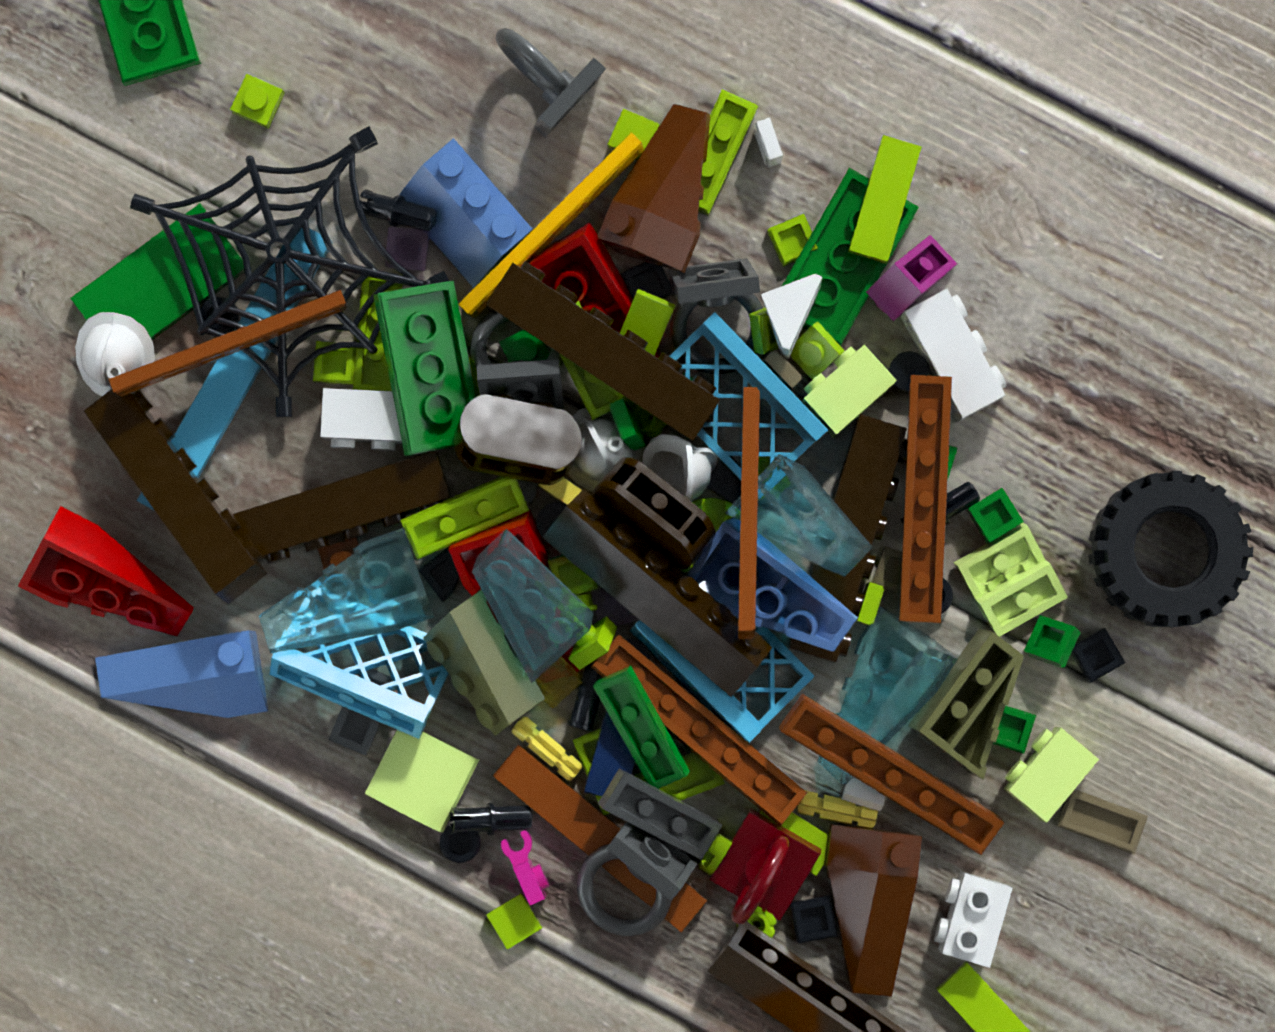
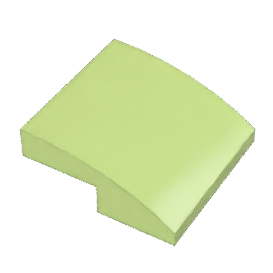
M1025 523L1020 524L988 545L985 544L953 562L987 623L999 637L1068 598L1053 567L1045 560L1028 525Z
M396 730L365 794L443 833L450 820V809L457 806L479 759L424 731L420 739Z

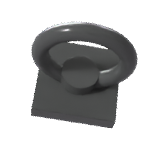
M502 28L496 33V42L503 53L530 81L544 91L541 97L550 106L540 115L534 128L546 138L595 85L606 68L593 58L574 78L567 70L560 73L535 46L515 31Z
M747 258L687 266L685 274L668 269L669 282L678 301L672 315L670 327L671 339L675 350L688 338L687 321L690 313L697 305L702 307H718L730 304L736 300L745 308L748 315L763 309L760 301L753 294L760 292L759 276ZM750 328V334L745 344L754 352ZM692 346L690 347V364L714 365L715 358L703 356ZM685 352V353H684L682 356H680V357H681L682 360L686 363V352ZM719 358V365H731L725 358ZM696 369L700 372L714 374V369ZM719 369V374H727L737 370Z
M495 310L488 313L476 326L470 344L472 361L477 369L480 395L506 394L517 401L527 403L545 402L551 404L556 409L564 410L560 373L563 360L559 352L551 348L547 359L541 361L519 360L493 364L488 357L486 349L488 338L495 328L510 320Z
M626 821L610 844L594 850L583 862L577 878L578 899L590 920L603 930L620 936L641 935L654 929L663 921L670 909L673 898L682 889L699 860L693 855ZM620 859L637 879L652 885L656 889L655 902L647 914L637 919L625 920L610 915L599 905L593 891V880L596 872L604 863Z

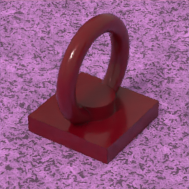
M750 808L731 840L732 845L709 878L710 881L738 896L731 913L733 922L738 925L746 923L758 906L762 908L763 912L771 913L775 919L780 921L822 850Z

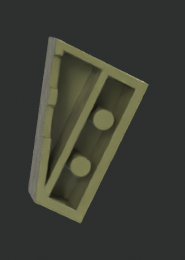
M485 587L451 610L423 639L427 643V649L432 658L441 663L451 676L455 689L461 695L466 696L475 708L476 716L480 723L490 729L496 736L531 711L545 698L522 654L514 656L504 637L510 631L504 621L497 623L486 603L492 597Z
M979 628L908 724V727L970 774L983 780L987 770L985 766L993 742L996 743L1000 731L998 726L1005 705L1009 704L1024 655L994 632Z

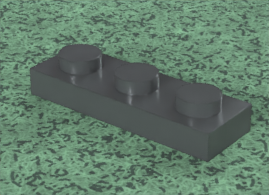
M620 768L598 802L602 809L700 860L703 859L722 827V824L717 819Z

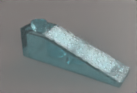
M401 528L364 541L353 549V555L337 566L334 564L328 566L322 571L323 576L309 586L297 588L261 613L259 619L270 653L397 631L434 618L404 529Z
M879 607L874 624L867 626L858 640L854 654L859 655L852 678H845L842 690L847 692L840 713L836 715L886 745L937 693L958 659L929 635L906 621H899L898 616L883 607ZM819 756L817 762L839 783L846 785L853 778L849 773Z

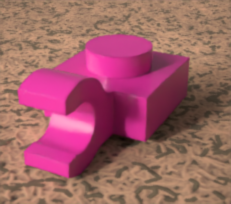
M523 830L520 832L524 840V847L521 850H513L509 846L507 839L501 841V849L510 859L521 888L531 906L546 898L544 889L550 885L541 865L538 864L533 867L528 857L533 841L530 833L527 830Z

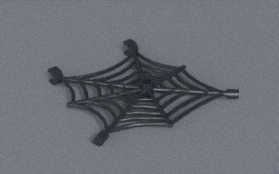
M370 126L349 137L350 144L323 161L301 167L280 168L256 165L254 157L249 155L246 157L247 166L229 181L207 193L179 202L158 205L155 204V200L135 193L130 204V209L147 215H151L152 212L155 213L182 269L198 324L197 333L201 336L208 334L217 338L224 335V333L211 329L215 323L234 329L245 327L241 323L221 318L226 312L254 322L263 320V318L255 314L232 307L239 299L259 303L279 314L286 311V307L299 299L326 296L331 286L344 271L360 275L344 292L345 302L348 301L352 292L368 277L387 281L366 300L353 322L342 311L334 315L342 324H325L311 328L297 337L288 348L286 333L277 337L278 347L269 340L262 342L264 346L278 356V376L250 348L241 350L262 367L278 387L279 397H275L276 417L278 418L292 417V397L288 396V387L299 371L318 356L341 348L367 349L371 354L377 353L378 348L374 343L380 332L379 323L377 322L370 338L358 328L364 315L374 302V294L386 291L395 283L417 287L449 281L445 271L425 281L416 278L388 253L370 228L360 203L355 173V154L378 145ZM340 159L326 179L306 186L287 188L266 186L262 184L259 172L270 174L305 173L326 167ZM348 164L353 202L362 227L379 253L402 275L377 270L359 250L346 228L340 205V175ZM250 173L254 186L235 201L219 209L190 216L171 210L210 199L232 187ZM332 186L333 205L340 231L354 255L365 267L348 263L333 247L323 225L321 201ZM319 188L311 201L292 205L270 204L265 192L275 194L306 193ZM256 193L259 203L241 218L224 227L203 221V219L217 217L240 206ZM304 209L298 217L274 220L271 210L288 212ZM262 210L266 224L257 231L248 235L232 231V229L248 221ZM314 211H316L317 228L324 244L336 260L319 256L311 240L308 219ZM165 217L179 221L196 255L205 279L213 313L205 322L189 268ZM293 224L283 239L280 238L276 227ZM188 225L211 232L217 245L230 295L220 306H218L212 279L201 249ZM302 228L304 241L311 254L292 250L290 246ZM267 231L271 238L268 243L255 239ZM220 236L234 241L243 260L246 280L236 290L230 262ZM242 243L266 251L268 256L253 272H251L250 260ZM278 245L286 247V253L281 258L273 257V249ZM294 260L311 263L308 273ZM274 263L276 281L262 276ZM284 264L299 279L291 280L285 284ZM318 265L337 269L326 281L322 289L313 281L314 272ZM255 282L265 283L276 290V304L263 297L246 294V292ZM306 285L310 289V291L296 293L285 300V292L294 286ZM329 330L350 331L359 341L338 342L319 348L299 362L287 377V357L298 344L310 336Z

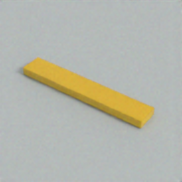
M631 132L458 305L472 318H476L487 307L486 302L511 264L514 263L521 268L524 261L528 263L540 254L643 152L642 142Z

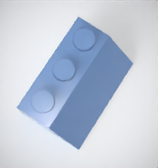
M454 138L419 168L399 194L405 197L407 202L436 210L437 222L435 227H432L428 232H424L473 288L533 230Z

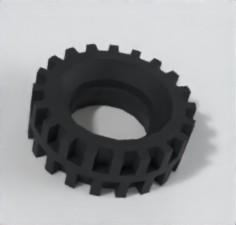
M1182 471L1159 474L1157 472L1129 483L1109 498L1110 501L1103 509H1100L1096 516L1098 521L1095 529L1090 531L1089 541H1092V554L1088 555L1089 564L1094 565L1097 577L1094 578L1097 587L1101 586L1108 596L1106 600L1111 606H1117L1125 613V617L1144 622L1146 626L1173 628L1202 623L1201 621L1223 611L1222 608L1228 602L1234 601L1240 593L1237 590L1242 581H1246L1250 574L1246 567L1248 558L1253 557V547H1248L1247 533H1251L1249 523L1243 524L1238 513L1242 508L1238 502L1232 503L1224 495L1227 490L1222 486H1213L1205 481L1206 477L1198 474L1191 476L1182 474ZM1167 511L1185 514L1196 521L1205 533L1209 547L1207 564L1199 577L1188 585L1176 588L1160 586L1148 579L1137 565L1134 552L1136 535L1144 522L1155 514Z

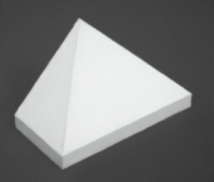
M817 274L761 294L779 352L786 359H789L821 288L822 277Z

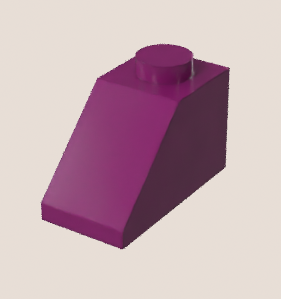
M929 235L895 262L866 293L875 301L876 306L894 322L904 311L912 307L950 272L957 263Z

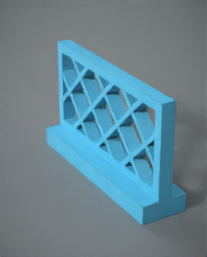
M716 312L670 355L671 358L677 360L686 352V364L681 365H683L682 368L686 369L685 377L690 379V369H714V386L717 388L713 394L715 397L742 398V423L718 422L717 404L713 410V422H705L703 425L704 427H713V439L703 428L697 434L740 480L742 476V443L741 451H724L717 444L718 427L743 428V394L718 393L719 369H736L743 376V387H747V381L752 387H758L760 399H765L771 405V423H759V428H770V452H759V456L770 457V473L758 484V496L815 441L828 431L817 417ZM702 335L715 347L714 365L690 364V347ZM719 352L731 365H719ZM776 412L787 423H775ZM775 428H793L804 441L792 452H775ZM730 456H741V468ZM775 457H786L774 468Z
M312 584L281 645L278 644L271 657L269 675L420 739L427 719L449 673L443 665L430 670L426 669L420 653L428 651L427 643L423 639L427 633ZM316 599L330 605L335 616L315 622L310 612L314 600ZM306 618L308 625L302 626ZM356 618L363 619L369 623L372 632L352 638L346 622ZM339 624L345 641L325 647L318 630ZM312 633L318 647L317 650L302 653L291 648V645L296 637ZM398 634L405 637L409 648L389 654L383 638ZM376 640L383 657L362 663L356 646ZM349 649L355 666L343 670L333 666L329 655ZM413 656L420 673L400 679L393 662ZM386 665L393 682L381 686L370 682L366 671ZM438 676L433 685L430 678ZM424 681L429 693L425 704L408 698L404 687Z
M641 620L630 630L691 694L748 743L815 677L768 628L755 626V631L772 647L768 653V659H764L760 664L768 665V687H746L745 681L735 692L740 693L739 702L733 695L732 697L717 686ZM774 650L783 659H774ZM775 665H790L801 678L791 688H775ZM746 693H768L769 710L759 720L746 709ZM775 693L784 694L775 703Z

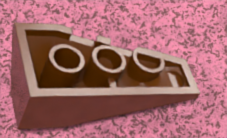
M677 104L672 105L614 196L597 236L599 240L619 254L685 274L700 236L701 223L698 221L699 200H703L704 187L701 185L702 165L707 159L710 115L707 112Z
M829 824L825 868L827 878L831 882L834 897L833 907L835 916L838 917L842 937L841 947L850 992L892 997L918 879L922 836L906 832Z

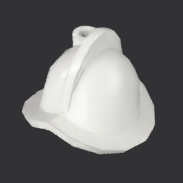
M100 312L88 318L79 330L75 346L77 366L86 384L93 392L100 396H103L112 389L108 379L155 361L151 337L145 327L130 316L115 312Z
M587 408L580 409L572 416L580 428L582 437L580 451L568 473L575 483L589 491H593L619 459L630 457L641 462L643 448L634 451L621 440L611 411L592 420Z
M660 435L651 439L643 452L642 463L692 501L702 495L710 483L711 472L717 465V455L709 448H697L678 436Z

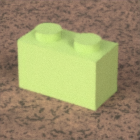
M865 344L857 351L852 346L849 347L833 362L838 368L832 374L825 378L820 373L804 388L808 395L804 397L802 403L828 429L827 432L833 438L897 381Z
M1054 727L1052 731H1049L1047 728L1044 729L1031 745V748L1035 750L1025 763L1019 760L1005 776L1009 783L1005 786L1004 790L1040 821L1046 823L1099 761L1095 755L1061 727Z

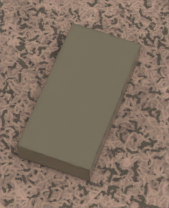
M1074 789L1064 801L1055 826L1135 855L1148 816Z

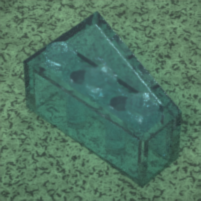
M779 454L758 476L757 531L770 537L820 567L844 577L873 548L805 466ZM741 496L725 512L741 521Z
M507 529L478 555L472 573L531 683H533L590 630L594 613Z

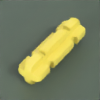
M528 717L520 718L512 728V734L520 741L529 743L527 747L551 767L556 766L559 769L557 772L566 780H573L582 769V763L574 756L570 755L569 757L565 754L567 750L543 730L538 731L536 729L537 725Z
M805 790L807 794L797 806V811L803 815L813 817L814 813L820 814L819 818L849 825L854 821L858 822V827L867 829L874 828L878 816L877 810L856 806L855 803L825 794L823 798H820L818 793Z

